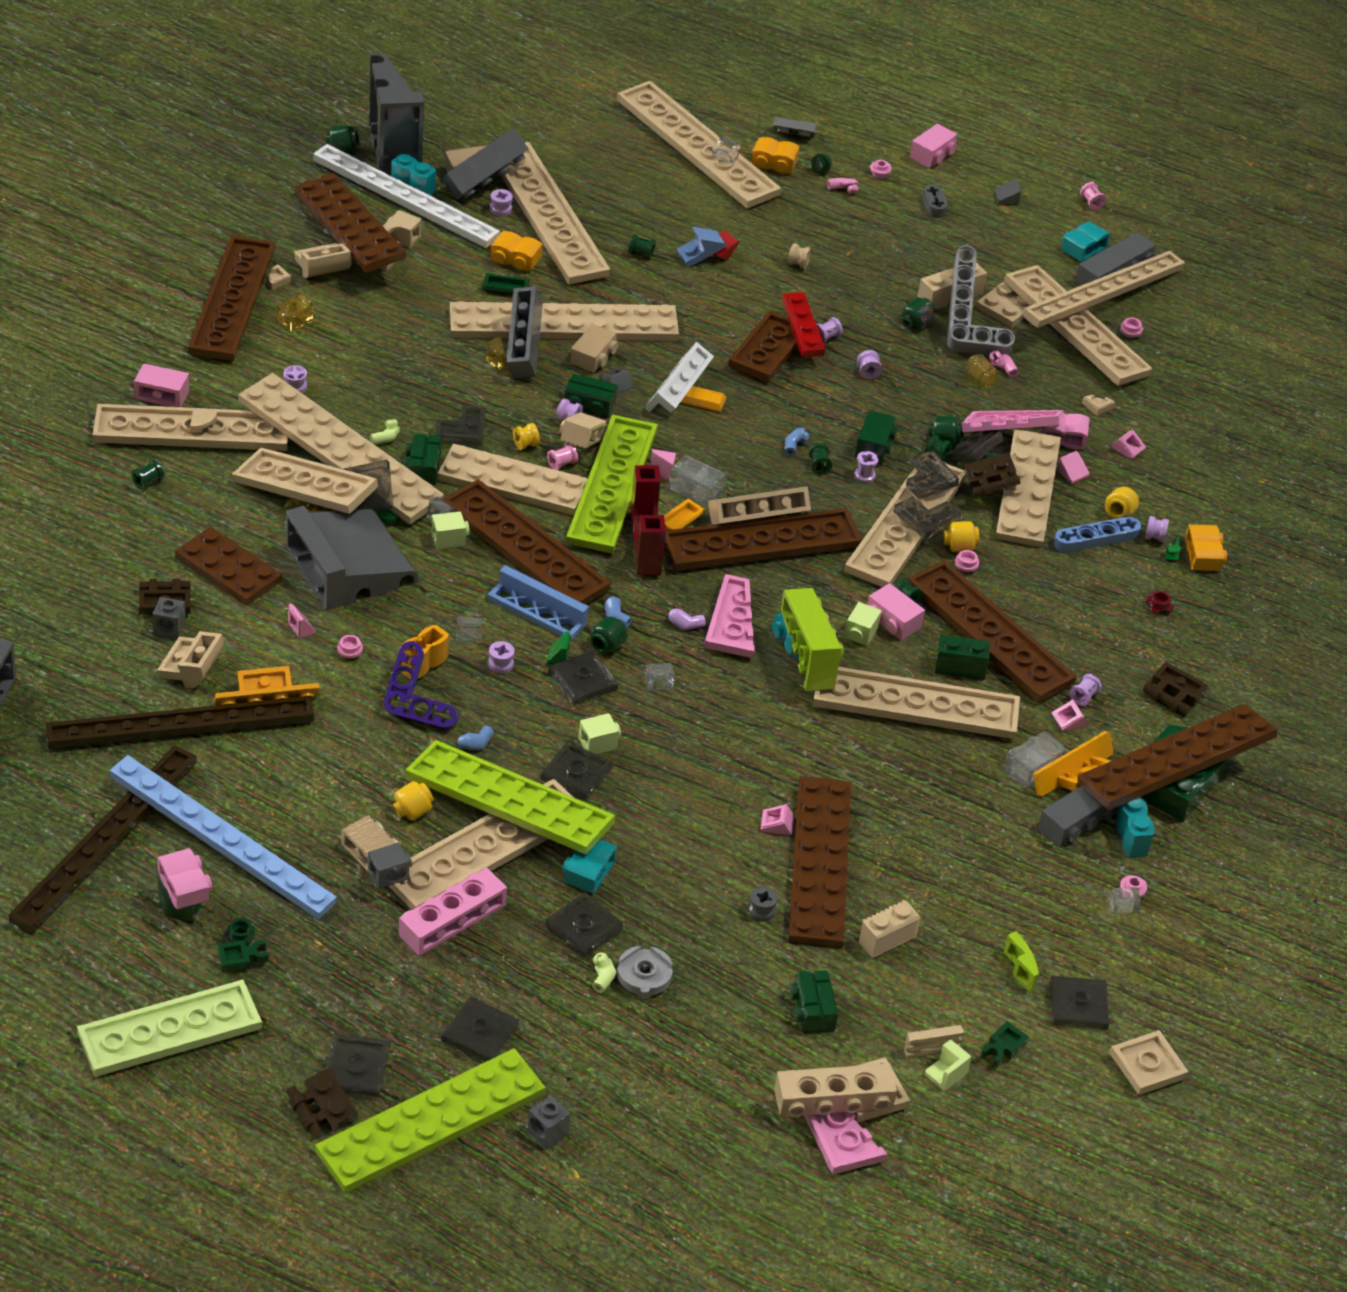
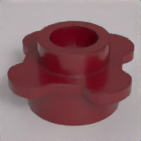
M1155 591L1152 595L1146 597V602L1151 606V612L1163 613L1165 611H1173L1174 606L1170 604L1171 596L1167 592Z

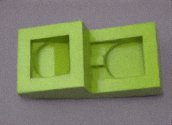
M1014 931L1007 936L1003 953L1015 964L1013 976L1029 993H1032L1035 990L1039 975L1038 966L1027 943L1017 931Z

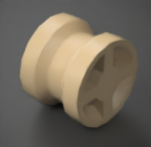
M793 243L788 255L787 264H796L800 268L806 269L811 256V248H801L798 244Z

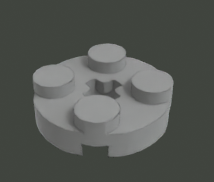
M635 946L626 950L620 956L617 979L626 990L636 994L640 999H649L652 995L663 992L672 981V961L665 952L658 948L650 946V950L641 949V946ZM640 968L643 970L650 969V973H642Z

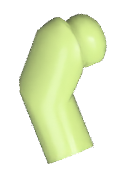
M396 419L387 420L385 422L386 429L383 432L370 434L371 443L379 445L394 441L400 432L398 421Z
M598 953L593 958L598 977L593 982L592 987L596 992L603 993L615 978L616 970L607 954Z

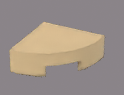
M276 265L271 269L268 284L272 290L291 282V275L281 266Z
M1088 395L1083 397L1082 404L1096 416L1114 409L1115 402L1107 397L1101 399L1094 398V395Z
M193 411L190 433L201 432L203 428L210 425L213 426L217 420V412Z

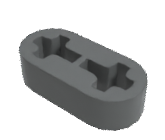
M937 185L925 186L922 200L927 213L935 218L944 217L947 212L948 203L943 190Z

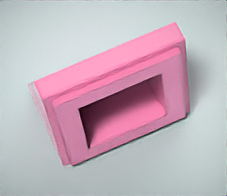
M1133 429L1111 445L1113 449L1130 459H1133L1146 448Z
M652 449L651 465L659 466L660 476L668 481H672L676 453Z
M1077 451L1059 459L1057 472L1069 483L1073 484L1090 476Z
M289 604L288 624L296 635L301 639L315 634L316 630L308 619L293 604Z
M1074 700L1051 712L1063 732L1089 726Z
M787 804L764 809L760 830L773 834L792 835L795 816Z

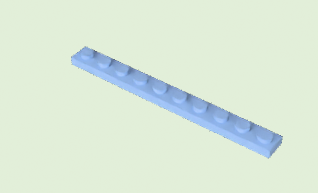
M129 755L110 769V778L319 920L336 904L335 895Z

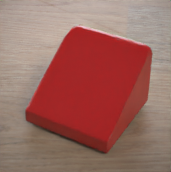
M724 230L719 235L727 247L715 254L720 258L728 260L740 242Z

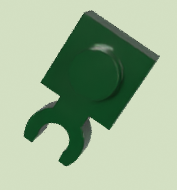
M245 940L217 944V953L222 973L250 969V962L257 964L269 962L268 952L259 953L260 951H266V941L259 940L251 946H246Z
M1006 1021L990 1036L989 1043L982 1049L981 1058L984 1059L987 1055L995 1056L992 1066L994 1068L998 1067L1002 1062L1003 1055L1012 1059L1027 1045L1029 1036Z

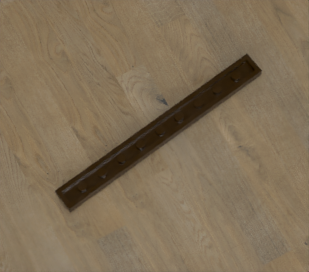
M301 696L46 723L49 749L313 722L314 712L311 697Z
M174 745L150 770L175 786L197 763V756ZM129 791L10 912L9 922L33 933L154 807Z

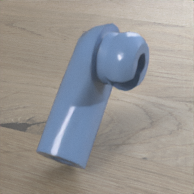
M796 428L785 438L784 453L787 456H794L796 454V444L798 441L802 444L805 443V440L808 441L809 433L804 428Z
M609 597L604 605L606 617L617 618L628 628L632 622V617L621 612L620 604L622 603L619 598Z
M485 725L478 734L467 733L461 735L457 741L458 746L461 749L480 751L485 748L493 736L494 730L490 726Z

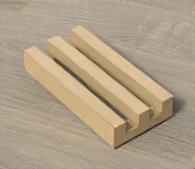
M956 1025L907 1033L904 1047L906 1058L939 1054L942 1051L943 1045L950 1039L961 1047V1036L964 1035L962 1026Z

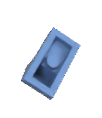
M692 227L696 239L679 247L677 251L689 268L727 246L717 231Z

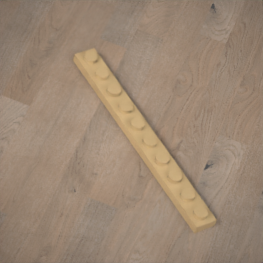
M1167 251L1024 308L1022 316L1032 325L1039 328L1183 269L1185 262L1171 251Z

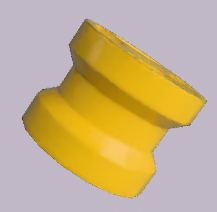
M534 423L527 424L524 428L518 426L513 429L514 442L519 450L526 449L529 445L535 447L540 444V435Z

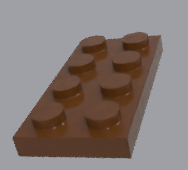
M768 311L729 358L728 366L769 382L798 347L789 319Z
M211 526L175 550L176 559L246 606L282 582V574Z

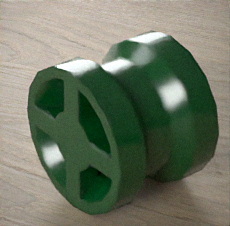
M934 434L929 439L924 454L928 457H935L938 461L944 463L951 451L952 442L948 440L942 441L939 436Z
M906 578L901 579L894 586L915 603H918L921 598L922 590L916 586H911V582Z

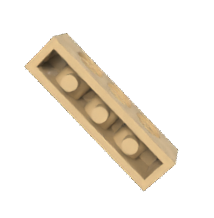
M808 486L708 501L711 525L811 510Z
M890 1063L777 1071L774 1087L780 1117L893 1109L897 1093Z

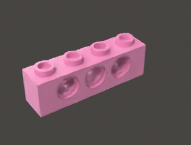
M487 867L478 873H473L464 881L450 886L443 893L434 898H429L424 904L405 912L399 917V937L420 956L506 905L507 887Z

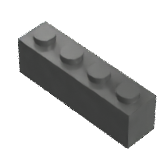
M512 128L447 172L442 181L457 201L462 197L467 199L476 192L475 188L478 186L483 188L492 182L491 177L496 174L501 176L507 172L510 164L514 163L517 165L526 158L524 154L529 148L516 130Z
M1136 232L1080 263L1075 282L1084 285L1155 257L1156 245Z
M536 286L514 288L507 352V365L513 379L536 377L543 302Z
M1080 786L1042 810L1038 829L1059 847H1062L1069 841H1075L1086 830L1090 831L1105 818H1111L1119 810V806L1111 810L1106 809Z

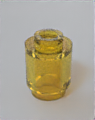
M983 354L973 355L968 359L966 371L980 385L990 387L998 380L997 369Z

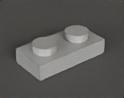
M779 117L774 118L773 124L774 129H777L778 133L789 134L790 131L797 132L798 136L810 138V135H815L817 128L815 123Z

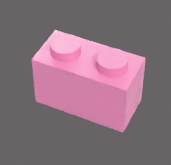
M937 123L912 140L910 158L930 169L955 152L958 134Z
M143 364L134 380L135 399L169 407H181L189 393V373Z
M889 583L869 595L867 605L882 610L879 624L901 641L922 628L925 610Z

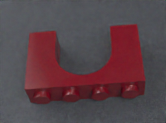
M655 465L634 466L630 511L637 575L649 576L661 575L666 527L664 515H658L661 480L659 466Z

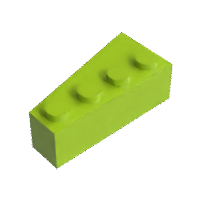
M813 588L784 590L781 612L788 635H792L794 654L799 653L800 663L798 668L800 674L806 675V680L803 683L805 691L835 689L840 658H843L844 650L842 643L838 642L835 628H832L829 623L828 614L822 608L821 599L817 598Z

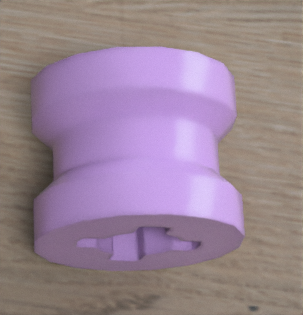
M497 189L491 193V213L496 216H507L511 213L512 205L510 203L513 200V196L510 191Z
M867 350L859 354L857 364L861 376L865 379L877 378L883 369L878 353Z
M298 365L287 367L284 370L285 382L299 392L304 393L307 390L306 369Z
M562 399L557 408L556 420L562 422L572 415L582 413L583 406L578 403L571 404L569 400Z
M1149 516L1145 539L1150 540L1154 538L1164 543L1169 519L1157 520L1154 516Z
M504 641L493 643L489 647L490 657L488 666L493 672L508 673L512 670L514 664V647Z

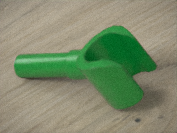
M1176 537L1174 546L1167 545L1166 559L1179 560L1181 537Z

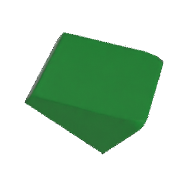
M566 631L551 645L546 664L559 667L566 666L570 649V632Z

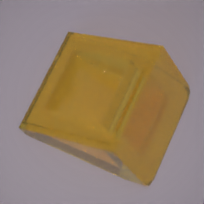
M497 337L487 342L486 361L500 372L504 371L505 352L501 338Z

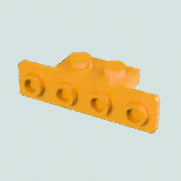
M289 666L237 671L239 691L216 693L214 705L310 696L313 699L319 695L320 685L319 683L292 685Z
M1104 731L1034 772L1033 776L1037 795L1044 796L1059 786L1073 792L1080 787L1077 784L1079 774L1110 762V760L1106 759L1113 755L1110 732Z

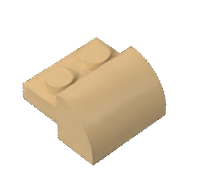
M333 243L294 251L295 260L301 266L304 278L348 270L351 267V251L343 243Z
M199 631L195 638L179 637L157 669L159 678L182 680L187 689L200 685L224 647L223 634Z

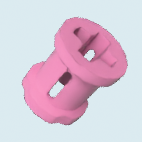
M1094 182L1086 183L1080 190V195L1088 201V206L1092 210H1098L1105 205L1106 196L1098 191V186Z
M568 443L562 449L548 451L547 460L552 469L560 470L563 465L577 463L578 453L576 448Z

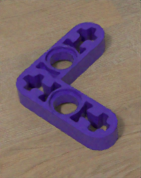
M414 641L405 642L401 645L384 699L385 708L396 716L443 729L453 728L459 718L455 708L448 704L413 695L424 659V650ZM412 647H415L414 650L418 653L417 657L412 656L410 664L415 666L414 670L407 666H401L402 662L408 664L409 656L405 653L407 650L411 651ZM403 671H407L411 675V680L407 685H400L397 680L398 675ZM400 696V701L406 704L410 703L409 714H405L408 710L405 707L397 706L396 710H394L391 701L396 700ZM419 703H425L428 706V712L423 717L416 716L414 712L416 705ZM434 706H437L435 711L442 714L449 710L452 719L446 720V723H443V719L433 715Z

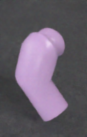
M672 609L668 614L671 623L681 630L706 626L704 615L691 617L681 609Z

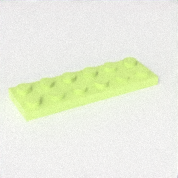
M240 980L77 1026V1031L93 1074L97 1077L262 1029V1021L244 980Z

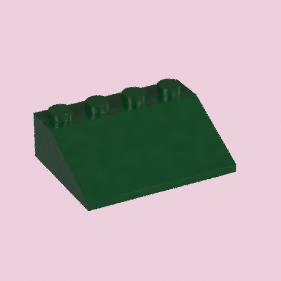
M1168 725L1153 743L1189 727ZM1236 755L1141 797L1144 801L1184 822L1234 765Z

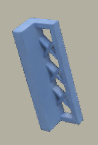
M506 565L499 572V583L487 596V600L559 636L568 631L562 628L560 624L574 626L571 631H568L571 634L570 641L581 632L588 622L589 606ZM504 591L512 595V597L503 598L499 594ZM528 603L532 605V608H523L519 604ZM548 613L553 618L544 619L539 614Z

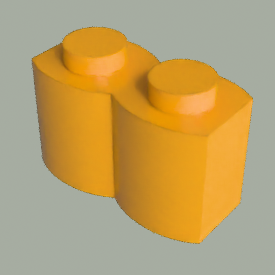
M760 137L752 151L751 164L762 169L772 168L774 171L783 174L792 173L799 158L800 146L788 141L778 142L773 138Z
M502 231L491 245V260L503 265H512L521 271H531L542 257V243L530 237L522 238L510 231Z
M1188 524L1185 543L1189 553L1191 569L1221 571L1222 565L1227 562V551L1223 550V534L1219 533L1218 526Z
M438 625L429 626L422 630L418 637L405 641H414L424 650V659L418 678L424 676L429 668L442 664L448 657L449 634ZM412 647L411 651H406L405 654L409 656L408 664L402 662L401 666H407L414 670L415 666H412L410 661L412 656L417 657L418 655L414 650L415 647ZM401 672L403 675H405L407 678L411 680V675L409 672Z

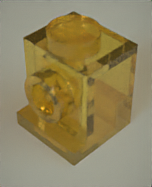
M297 292L296 297L277 305L276 318L288 330L297 329L313 321V303L301 292Z

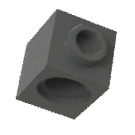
M160 597L153 612V634L157 637L177 640L181 636L186 624L185 601Z
M399 842L368 852V872L378 889L409 880V868L412 867V860L409 853L403 851Z
M551 1095L529 1110L527 1131L547 1150L569 1134L570 1113Z

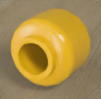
M1129 487L1116 488L1105 500V510L1112 519L1131 517L1139 507L1138 495Z
M971 521L951 522L948 530L943 532L944 545H949V549L953 553H960L963 550L973 551L975 546H979V529L974 527Z
M412 781L395 792L394 798L396 803L392 806L400 818L405 816L408 820L414 821L432 809L431 802L434 801V798L424 783L419 784L416 781Z

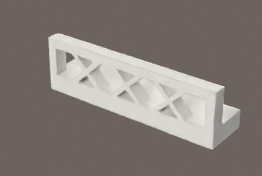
M696 342L681 358L644 408L650 412L659 403L672 413L714 356Z

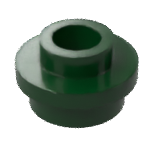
M823 153L816 154L811 160L812 169L820 175L828 173L832 166L831 158Z
M236 919L227 928V938L230 942L245 940L246 944L254 939L255 929L246 919Z

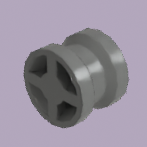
M758 887L751 892L748 911L753 919L764 922L771 920L775 916V906L778 899L775 891L768 887Z

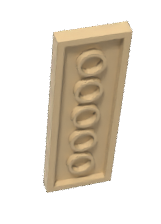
M1014 429L1010 455L1021 484L1013 486L1011 490H1003L995 539L1043 547L1061 437Z
M457 444L452 445L437 473L438 481L465 487L479 479L503 498L572 516L575 515L588 478Z
M262 447L232 473L234 482L348 514L378 487L376 478Z

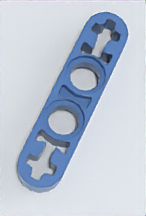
M1122 517L1064 528L1056 532L1053 545L1061 552H1071L1129 541L1139 536L1141 523L1134 517ZM1108 530L1114 534H1106L1103 531ZM1086 534L1092 538H1084L1081 535Z

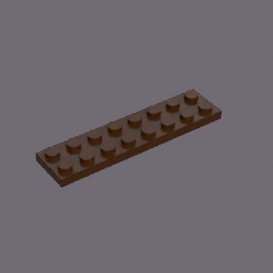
M334 173L325 174L320 178L304 181L300 185L294 186L295 195L338 243H343L351 251V257L365 273L407 258L406 250Z
M231 235L189 343V355L229 361L235 360L275 252V242Z
M479 479L442 499V507L449 513L461 512L464 521H468L469 529L532 579L585 605L610 590V581Z
M848 508L666 530L665 548L674 571L857 548L862 539Z
M945 560L908 578L911 586H916L922 590L921 599L965 638L990 641L989 660L1037 703L1075 684L1076 675Z
M1243 704L1079 774L1077 784L1106 809L1111 810L1277 737V728L1249 706Z
M799 776L788 942L843 948L851 781Z

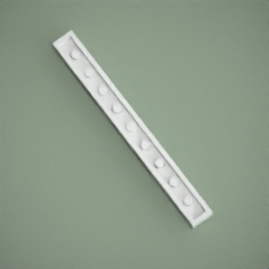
M328 144L313 153V161L480 246L489 247L500 235L499 230Z

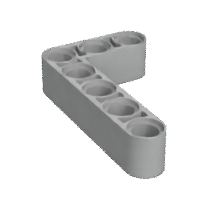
M962 246L957 250L953 267L947 346L952 351L989 356L991 352L999 351L1009 355L1015 341V335L1012 331L1003 328L971 325L977 255L975 249L971 246Z

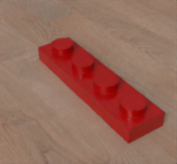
M805 292L783 293L782 302L802 358L824 356L825 347Z

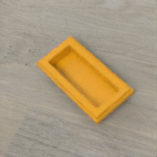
M692 386L680 403L721 413L727 397L724 393Z
M687 499L664 515L666 530L686 528L700 518L706 510L690 499Z

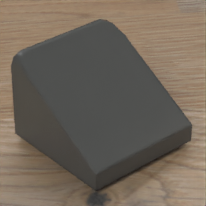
M1013 180L995 188L998 204H1019L1021 189L1018 180Z
M617 368L599 375L600 380L617 384V393L633 387L630 371Z

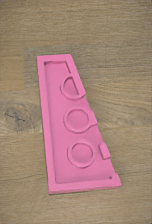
M1064 410L973 411L962 422V432L1013 428L1030 429L1040 426L1047 429L1056 428L1064 420Z
M725 574L704 648L754 658L749 579Z
M853 1113L804 1115L832 1175L886 1161L887 1153L882 1147H877L872 1141L873 1136L866 1128L862 1129L855 1121Z

